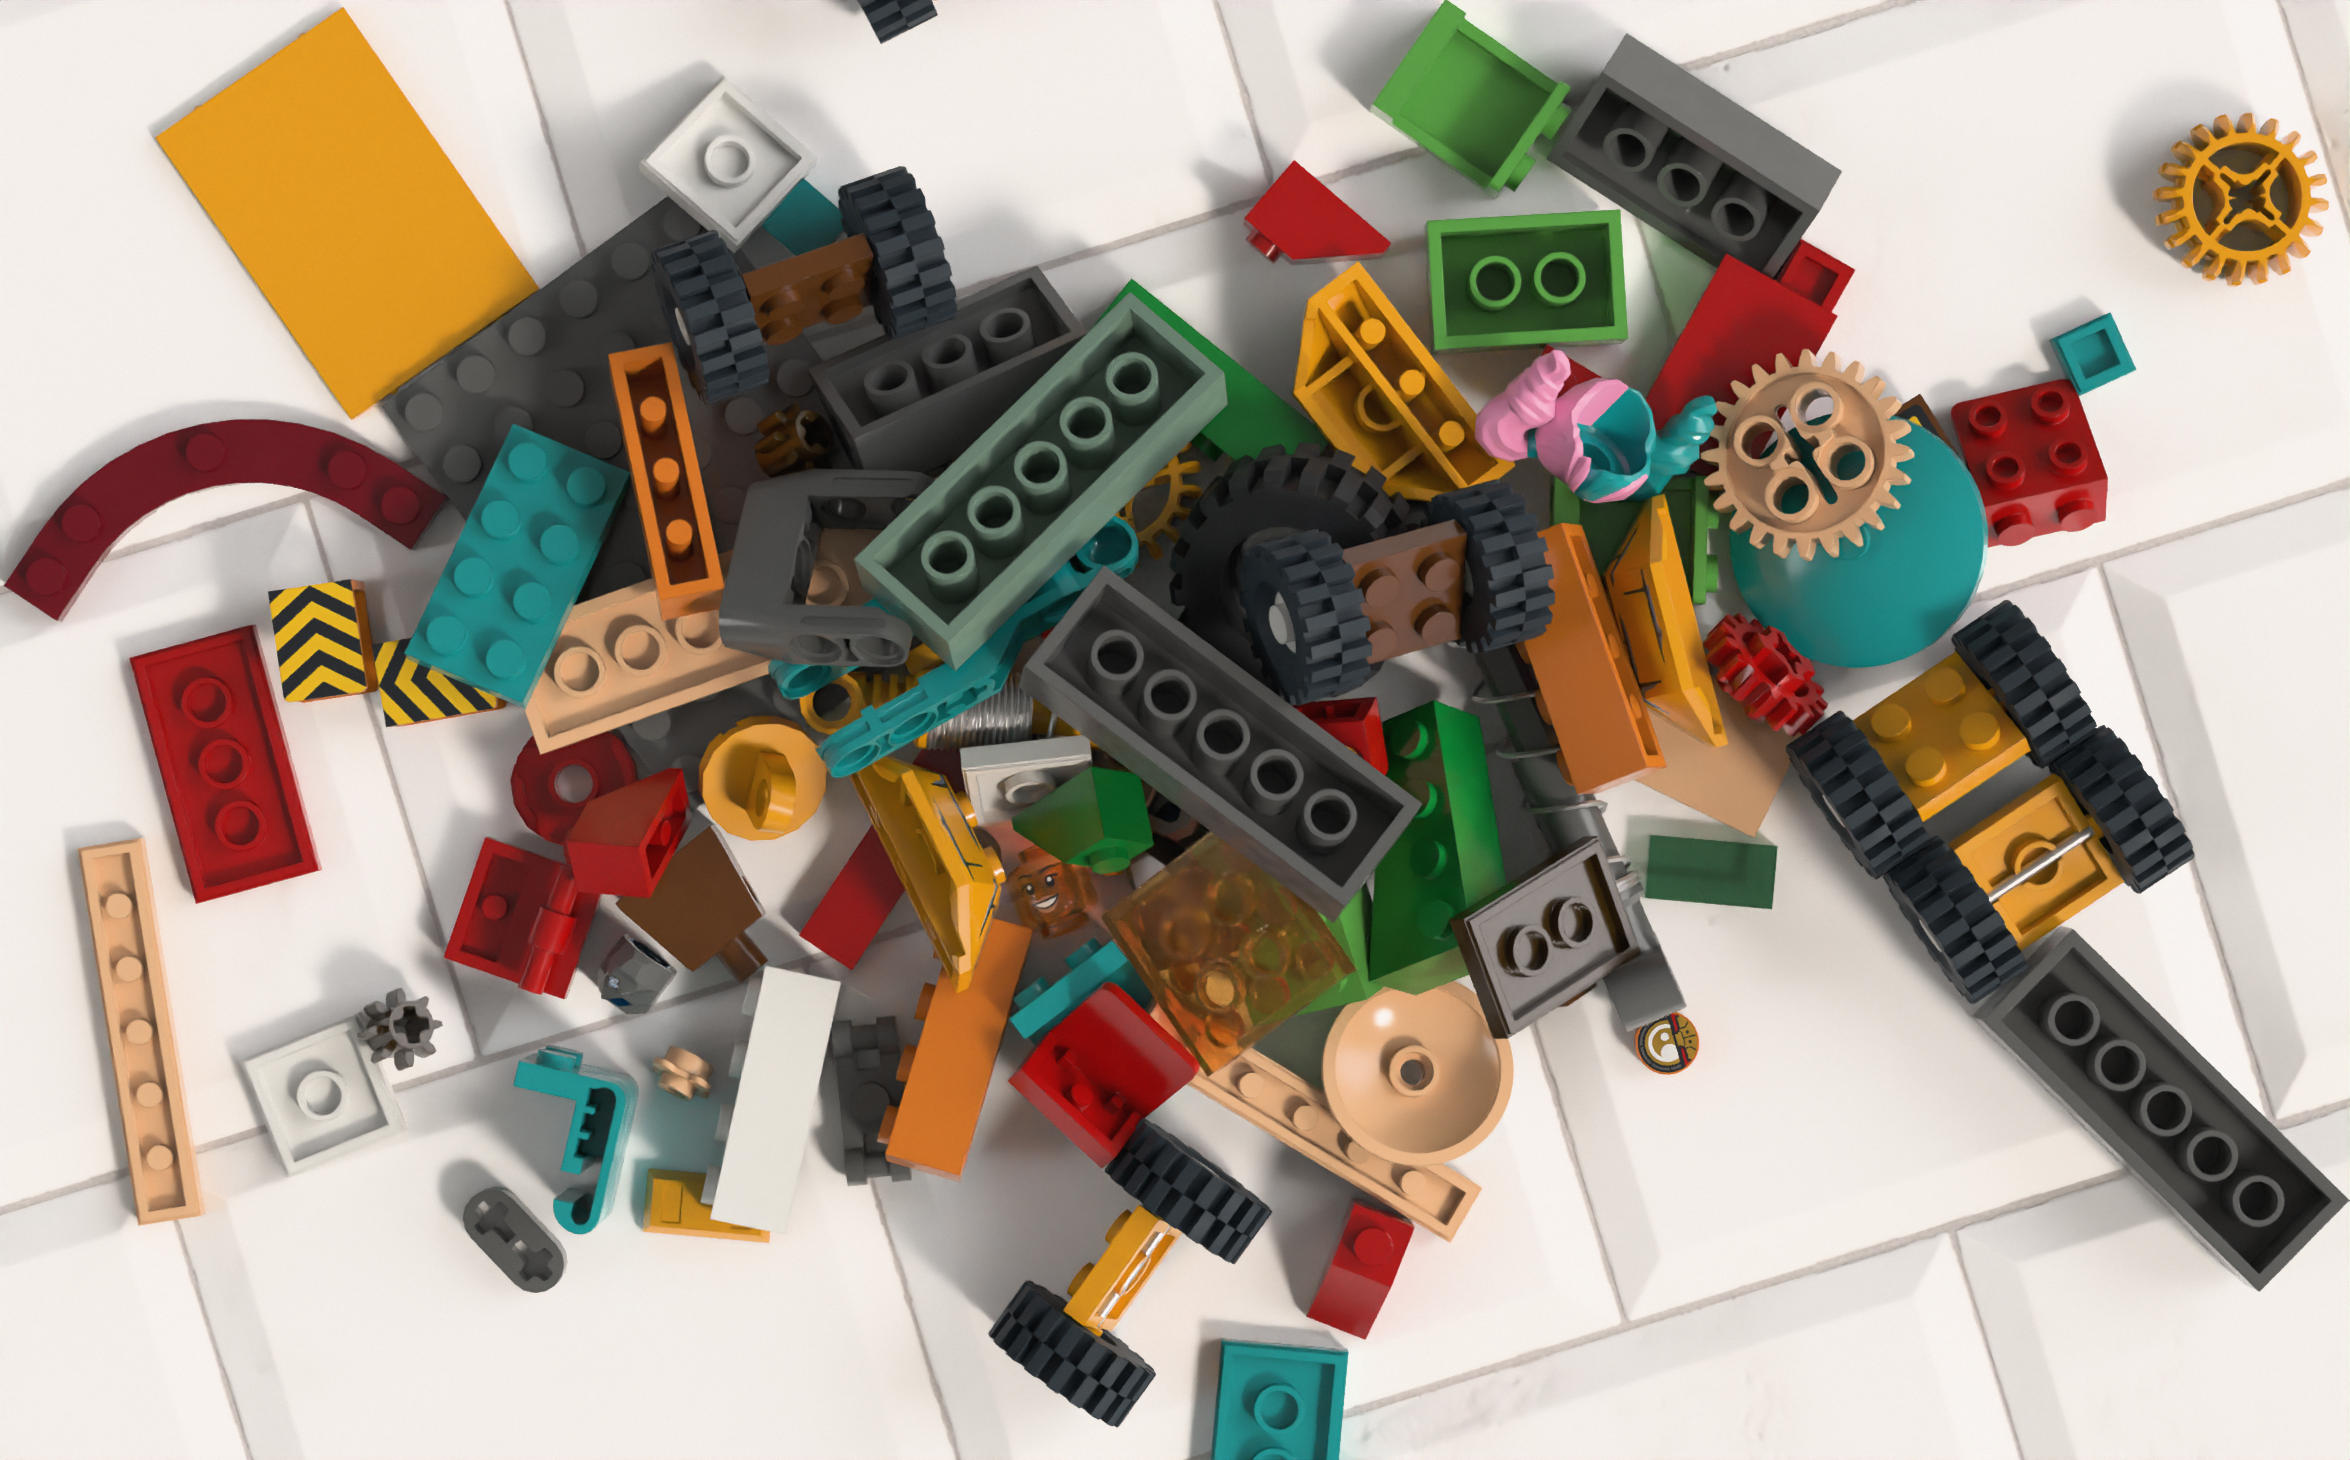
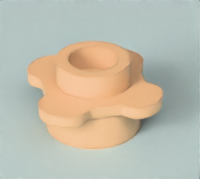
M669 1046L663 1059L659 1057L654 1058L652 1071L660 1077L657 1082L659 1087L685 1101H691L694 1095L708 1099L711 1093L709 1091L711 1084L708 1082L714 1072V1068L708 1062L691 1052L675 1046Z

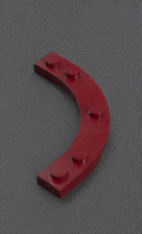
M233 419L203 423L169 432L142 443L110 461L85 480L50 517L4 586L54 620L62 622L104 559L132 529L170 502L187 495L219 487L241 484H273L312 492L349 509L413 551H415L449 498L393 460L364 444L334 432L300 423L269 419Z

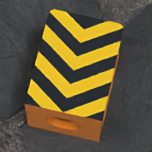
M348 579L268 591L283 698L285 701L306 703L378 691L379 684L372 650L373 640L364 581Z
M411 638L372 644L386 727L415 725L500 710L507 706V701L408 660L404 653Z

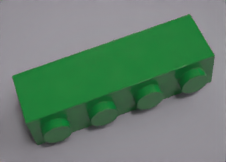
M1132 278L1093 325L1094 327L1131 292L1224 372L1228 405L1190 441L1197 450L1213 462H1216L1222 454L1232 462L1244 455L1251 456L1255 460L1262 448L1282 444L1285 447L1287 455L1293 454L1299 443L1319 444L1321 455L1329 445L1328 441L1313 423Z

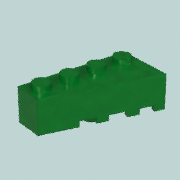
M1435 700L1385 720L1382 726L1389 766L1385 776L1420 801L1422 805L1411 823L1375 869L1369 982L1415 996L1469 975L1449 919L1506 885L1480 718Z

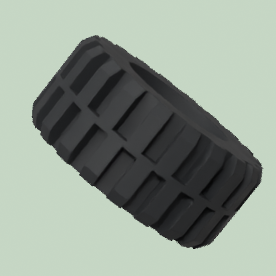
M1299 443L1291 455H1287L1286 449L1282 444L1262 448L1255 460L1251 456L1244 455L1231 463L1223 476H1216L1208 485L1179 531L1181 537L1173 547L1169 567L1176 573L1169 584L1171 603L1175 606L1185 607L1178 620L1271 691H1273V680L1265 681L1260 672L1262 662L1260 658L1254 659L1250 648L1254 643L1251 632H1245L1242 620L1247 618L1246 609L1240 605L1239 592L1244 591V586L1238 580L1239 569L1245 568L1241 560L1243 557V545L1247 538L1258 531L1275 527H1290L1304 531L1318 529L1319 532L1325 531L1331 536V544L1338 543L1342 550L1420 529L1416 523L1405 524L1404 520L1411 507L1402 494L1396 492L1389 496L1382 489L1387 477L1373 466L1370 467L1366 474L1351 466L1355 456L1339 449L1336 450L1332 458L1321 456L1319 444ZM1385 660L1370 664L1369 675L1363 677L1365 682L1380 671ZM1344 692V693H1341V694H1337V695H1334V696H1330V697L1334 698V697H1337V696H1339V695L1345 694V693H1347V692Z

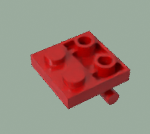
M487 836L482 844L443 958L518 984V988L538 995L546 993L565 1000L572 986L603 894L577 892L571 865Z

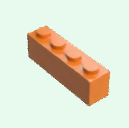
M669 342L608 354L610 379L661 621L719 610L725 587L673 343Z
M1559 523L1537 532L1539 538L1545 537L1549 550L1543 552L1546 564H1551L1553 568L1554 579L1548 580L1549 587L1555 591V604L1548 606L1553 613L1551 623L1545 625L1547 631L1543 635L1516 643V647L1524 662L1528 665L1532 664L1540 687L1535 691L1537 707L1544 721L1548 725H1553L1561 747V749L1557 750L1556 758L1564 780L1568 785L1575 787L1577 794H1598L1666 768L1667 765L1582 525Z
M994 918L968 989L956 993L943 965L936 985L924 983L914 1019L925 1022L918 1046L906 1043L896 1075L897 1081L906 1083L899 1107L887 1105L878 1134L877 1142L888 1145L885 1153L886 1161L956 1182L961 1181L1014 1004L1013 998L1017 994L1031 947L1033 929ZM934 949L933 958L940 960Z

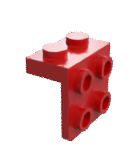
M2058 379L1959 402L1952 407L1951 423L1966 467L1979 489L1985 507L1988 524V548L1999 545L2017 546L2034 537L2060 531L2078 532L2089 528L2094 523L2106 521L2108 476L2081 400L2070 380Z
M1105 982L1039 1039L1009 1078L1008 1082L1102 1169L1118 1155L1135 1132V1127L1141 1118H1146L1189 1083L1199 1071L1200 1065L1198 1060L1140 1007L1131 996L1115 983Z

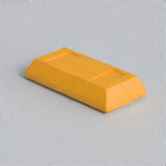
M648 1168L642 1232L770 1242V1231L710 1219L713 1205L701 1203L707 1173Z

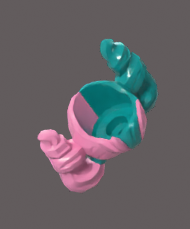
M1553 350L1551 353L1535 359L1530 368H1525L1520 375L1507 385L1504 392L1494 396L1481 409L1476 418L1475 439L1488 455L1508 462L1528 457L1539 459L1547 470L1568 485L1570 490L1584 501L1592 503L1618 500L1621 502H1643L1657 496L1673 475L1686 473L1691 464L1699 459L1700 445L1709 438L1715 428L1711 416L1717 412L1714 398L1709 395L1696 397L1685 405L1681 413L1673 415L1661 430H1655L1652 410L1642 394L1618 379L1594 378L1575 385L1557 399L1558 393L1564 386L1563 382L1569 377L1571 371L1569 359L1564 352Z

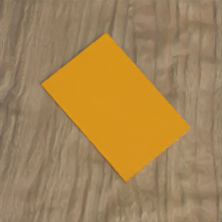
M344 7L306 33H301L295 41L204 104L196 106L190 114L155 137L351 420H355L389 395H395L399 388L540 290Z

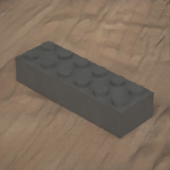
M1105 566L1101 568L1024 666L1018 687L1333 923H1335L1411 823L1422 805L1420 801Z
M2059 926L2025 961L2028 966L2027 970L1998 988L1971 1017L2244 1285L2260 1292L2350 1200L2073 928Z

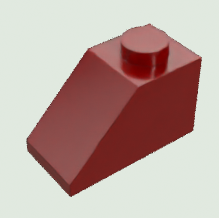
M1295 160L1292 161L1244 217L1243 225L1251 231L1245 239L1246 242L1272 264H1275L1280 257L1291 266L1381 259L1392 244Z
M682 768L665 769L587 803L575 826L567 830L563 845L564 859L568 865L572 866L577 892L642 898L651 897L692 821Z
M1352 1197L1306 1317L1366 1340L1393 1285L1415 1227L1412 1221Z

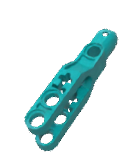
M1113 516L956 671L947 663H944L917 679L918 686L874 710L873 706L869 705L860 710L861 718L830 735L819 748H815L819 757L825 762L830 775L834 778H841L858 772L1000 692L1024 643L1056 626L1103 566L1123 580L1134 571L1139 561V543L1131 526L1126 521ZM875 599L861 605L863 607H879L892 615ZM772 659L768 665V672L776 681L783 697L794 700L815 692L859 666L790 664Z

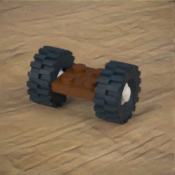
M898 166L840 186L841 188L838 189L840 198L838 200V207L843 216L841 223L847 239L742 275H738L731 253H728L725 241L722 237H719L716 230L652 250V253H650L651 269L656 279V291L662 302L661 309L671 330L670 336L674 346L678 349L681 364L684 370L688 372L689 381L693 389H696L699 399L705 405L769 382V370L766 365L768 360L761 344L763 342H767L768 345H780L793 340L802 333L804 328L824 321L831 325L847 322L858 316L863 308L869 305L873 306L879 325H883L884 332L887 336H891V339L903 337L956 317L957 304L954 298L957 296L955 286L950 280V276H952L950 263L945 259L943 252L945 247L941 236L937 234L934 216L931 210H928L926 207L925 196L921 188L917 189L916 180L911 172L908 173L906 167Z
M1494 479L1432 497V502L1426 503L1423 509L1427 518L1421 519L1420 529L1342 550L1338 543L1331 544V536L1325 531L1319 532L1318 529H1311L1249 547V552L1244 553L1241 561L1245 568L1239 569L1238 579L1244 586V591L1239 592L1240 605L1246 609L1247 618L1242 620L1245 632H1251L1254 643L1250 648L1254 659L1260 658L1262 662L1260 672L1266 682L1273 680V692L1281 698L1284 697L1285 701L1291 706H1299L1362 687L1365 683L1363 677L1369 675L1370 664L1453 640L1459 646L1466 645L1467 652L1472 654L1479 652L1481 654L1543 635L1547 631L1545 625L1550 624L1553 613L1548 606L1555 604V591L1549 587L1548 580L1554 579L1552 565L1546 564L1543 553L1549 551L1545 537H1538L1535 529L1539 522L1534 512L1526 513L1527 501L1521 493L1513 494V485L1507 481L1501 483L1500 479Z

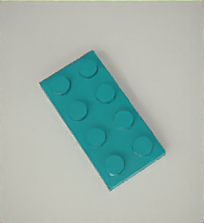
M512 424L404 653L407 659L526 709L632 482L630 472Z

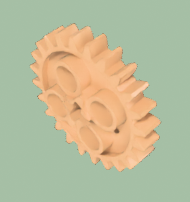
M1803 349L1798 367H1793L1789 360L1782 353L1776 354V373L1769 375L1759 365L1754 364L1752 372L1756 384L1750 389L1735 380L1731 383L1733 391L1739 398L1735 405L1716 402L1717 410L1727 419L1724 426L1714 425L1715 428L1710 434L1713 439L1719 442V448L1701 453V458L1705 462L1719 467V471L1705 478L1704 483L1711 490L1726 491L1715 501L1713 506L1721 514L1737 510L1729 524V527L1737 534L1743 533L1754 525L1749 543L1759 550L1774 537L1773 551L1780 558L1785 559L1794 543H1797L1800 557L1806 561H1812L1817 543H1821L1826 552L1835 558L1839 556V538L1846 536L1858 547L1863 545V538L1859 527L1865 522L1880 531L1885 528L1881 518L1876 513L1881 505L1892 509L1900 508L1901 504L1889 493L1891 485H1909L1911 479L1905 473L1896 468L1897 462L1914 458V451L1910 447L1896 444L1897 439L1912 431L1911 426L1905 420H1889L1902 407V404L1895 396L1878 400L1886 386V383L1879 376L1876 375L1861 385L1865 374V367L1860 362L1853 361L1841 373V358L1832 351L1825 357L1821 367H1818L1816 358L1809 349ZM1821 397L1832 398L1834 408L1831 417L1823 424L1817 426L1807 425L1806 411L1809 405ZM1780 407H1787L1799 434L1815 448L1812 452L1813 458L1838 496L1836 503L1828 504L1815 475L1800 463V460L1803 458L1802 453L1777 415ZM1764 431H1776L1778 442L1774 452L1763 459H1752L1750 449L1754 438ZM1852 451L1863 452L1865 455V467L1862 473L1851 480H1840L1837 475V465L1840 459ZM1807 485L1809 500L1806 506L1797 513L1784 514L1781 507L1784 493L1792 486Z

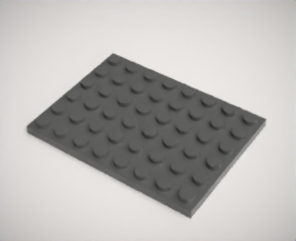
M665 197L381 406L466 522L512 424L630 472L610 379L608 354L669 342L673 343L670 336L671 330L661 309L662 302L656 291V279L651 269L650 253H652V250L708 232L706 228L670 197ZM727 247L728 253L732 254L736 263L738 275L756 270L741 248L733 253ZM803 333L793 340L780 345H768L767 342L761 343L768 360L766 365L769 370V382L767 384L707 405L699 399L696 389H693L689 381L688 372L684 370L679 359L678 349L673 344L717 554L734 549L744 502L750 484L754 481L771 478L761 469L756 458L754 446L764 437L757 427L758 422L776 410L782 411L791 404L797 403L801 412L811 410L821 415L829 424L834 438V446L830 452L824 455L830 461L831 469H854L846 456L807 370L824 361ZM632 482L574 605L652 578ZM916 636L912 637L910 651L923 643ZM859 666L852 671L866 672V680L872 681L874 673H883L890 667ZM768 674L619 727L618 730L651 775L668 768H682L692 813L704 804L698 789L699 764L709 743L718 734L722 733L724 735L728 730L737 727L736 722L750 716L775 715L798 723L804 730L810 725L807 724L801 713L800 698L789 700L783 697L776 681ZM829 683L814 693L813 709L822 718L850 696L841 685Z

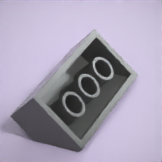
M1628 33L1620 42L1546 158L1715 268L1719 265L1722 257L1728 254L1773 279L1814 221L1842 173L1840 169Z
M1038 266L957 301V312L954 319L897 339H891V336L886 334L881 335L807 369L846 456L855 470H899L924 473L948 461L958 459L1087 334L1086 330Z

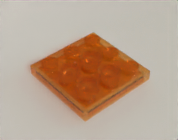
M1211 831L1100 916L1192 1055L1198 1060L1200 1067L1207 1077L1221 1071L1356 971V968L1313 907Z

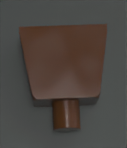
M716 825L708 826L672 856L650 898L623 896L615 903L627 917L692 972L697 971L716 956L740 985L769 961L745 932L766 914V911Z

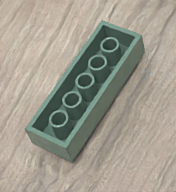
M1129 292L854 558L862 588L889 613L908 623L912 633L956 671L1228 405L1224 372Z

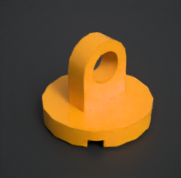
M775 715L750 716L736 722L737 727L728 730L724 735L722 733L718 734L709 743L699 764L698 789L711 818L727 833L749 841L775 840L798 830L816 813L826 792L827 768L825 762L815 750L818 745L798 723Z

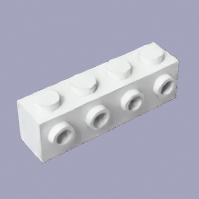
M765 966L763 978L750 976L742 1014L754 1016L749 1041L736 1039L728 1077L740 1079L735 1104L722 1102L714 1140L727 1142L722 1167L708 1166L701 1203L713 1205L710 1219L784 1235L787 1234L839 994L840 981Z

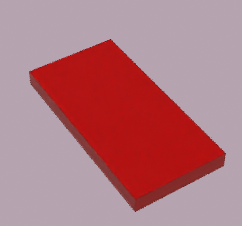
M252 624L130 657L129 660L195 903H203L321 871V862L257 626Z

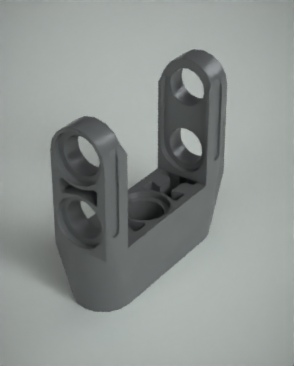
M810 469L752 482L746 494L720 603L719 631L723 645L726 648L790 664L893 667L903 664L908 659L913 633L908 623L902 619L886 613L879 607L805 605L823 528L884 530L913 502L905 498L916 499L935 479L914 471Z

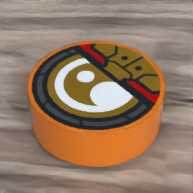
M1675 1012L1636 1029L1634 1049L1638 1059L1648 1069L1659 1074L1671 1075L1685 1070L1693 1063L1699 1050V1036L1693 1023L1684 1015Z

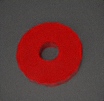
M611 731L545 754H540L534 735H532L517 756L510 779L513 804L525 825L545 840L559 845H564L567 830L575 826L589 801L639 781L635 759L624 741ZM570 765L582 766L590 773L592 778V790L588 797L581 802L568 801L558 790L557 782L559 775Z

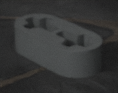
M492 1187L482 1190L469 1200L463 1214L466 1232L516 1286L523 1291L539 1293L549 1290L560 1282L566 1273L568 1264L565 1248L515 1194L505 1188ZM483 1201L491 1207L500 1202L506 1205L509 1211L504 1215L503 1220L516 1234L511 1240L497 1227H493L487 1232L481 1228L479 1222L483 1219L484 1213L479 1206ZM520 1240L534 1253L540 1252L544 1248L550 1251L553 1257L547 1264L552 1272L549 1278H546L541 1273H537L531 1278L525 1274L523 1268L526 1266L528 1259L516 1246Z

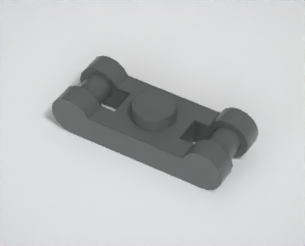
M896 1016L876 1017V1024L852 1026L851 1020L834 1021L831 1026L832 1043L836 1063L848 1187L867 1185L868 1178L891 1176L892 1182L912 1180V1168L886 1161V1151L866 1153L864 1134L879 1133L887 1105L899 1107L904 1093L903 1082L896 1080L901 1060ZM879 1050L881 1067L857 1069L855 1051Z

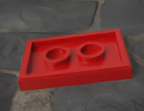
M1725 254L1644 398L1652 410L1655 430H1661L1673 415L1681 413L1685 405L1696 397L1709 395L1714 398L1715 404L1716 402H1725L1735 405L1739 398L1733 391L1731 383L1735 380L1750 389L1756 384L1752 372L1754 364L1759 365L1769 375L1776 373V354L1782 353L1793 367H1798L1803 349H1809L1816 357L1838 315L1734 257ZM1780 407L1778 409L1777 415L1780 420L1787 407ZM1718 410L1711 416L1714 425L1724 426L1727 418ZM1774 431L1761 432L1754 438L1750 449L1752 459L1760 458ZM1709 436L1700 445L1699 459L1697 460L1719 471L1718 466L1708 464L1701 458L1702 452L1719 448V442Z

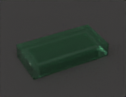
M1649 834L1643 898L1772 909L1778 846Z

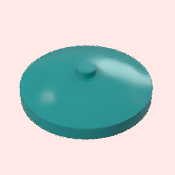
M1832 414L1806 421L1807 425L1817 426L1823 424ZM1893 415L1889 420H1905L1912 430L1896 440V444L1908 446L1914 451V458L1897 462L1896 468L1905 473L1911 479L1909 485H1891L1889 493L1898 500L1901 506L1899 509H1892L1882 505L1879 507L1876 513L1885 526L1882 531L1873 528L1866 522L1859 527L1863 538V545L1861 547L1856 546L1846 536L1839 538L1838 557L1833 558L1826 552L1821 543H1817L1812 561H1806L1800 557L1797 543H1794L1787 557L1783 559L1774 554V537L1760 550L1749 543L1754 525L1740 534H1737L1730 528V556L1733 572L1740 592L1751 612L1765 629L1769 625L1777 628L1785 634L1788 642L1802 656L1820 663L1837 667L1866 668L1894 663L1922 652L1940 640L1961 619L1977 593L1984 574L1988 552V524L1985 507L1972 475L1958 455L1938 436L1926 428L1896 415ZM1796 427L1792 428L1788 433L1792 436L1802 453L1803 458L1800 460V463L1815 475L1828 504L1836 503L1838 496L1813 458L1812 452L1815 448L1799 434ZM1778 439L1761 454L1759 459L1766 458L1774 452ZM1852 451L1840 459L1837 465V475L1840 480H1851L1862 473L1865 467L1864 453ZM1807 485L1792 486L1784 493L1781 502L1784 514L1797 513L1806 506L1809 500ZM1737 510L1732 512V517L1735 515Z

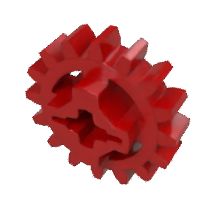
M1736 613L1733 617L1727 614L1707 634V638L1703 641V646L1709 651L1705 656L1706 660L1719 668L1720 671L1716 674V680L1720 688L1729 693L1743 707L1748 717L1759 723H1763L1767 719L1773 730L1778 731L1783 727L1790 736L1794 737L1798 732L1802 735L1805 734L1825 714L1823 711L1828 707V703L1821 697L1825 691L1823 687L1811 680L1815 675L1812 663L1788 642L1783 632L1770 625L1764 630L1760 622L1755 618L1749 623L1741 613Z

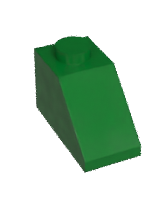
M1090 766L1011 818L1015 832L1061 862L1092 867L1093 872L1099 874L1115 873L1127 868L1132 858L1154 845L1141 778L1129 772Z

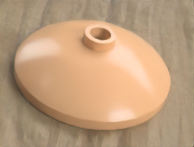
M1452 981L1416 996L1383 987L1367 1000L1346 1004L1328 1032L1322 1053L1321 1076L1324 1094L1331 1113L1341 1129L1354 1143L1366 1152L1387 1162L1419 1167L1442 1164L1463 1156L1476 1148L1490 1135L1507 1108L1513 1087L1514 1063L1509 1039H1493L1477 994L1466 986ZM1407 1061L1417 1063L1422 1070V1078L1416 1085L1406 1083L1401 1077V1067Z

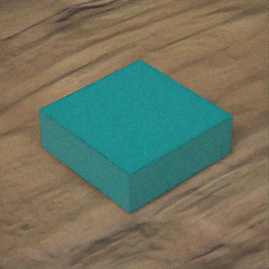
M804 178L801 179L762 225L770 235L795 256L835 243L844 232L841 223L843 216L839 208Z
M2111 312L2049 340L2066 379L2070 380L2079 396L2137 370Z

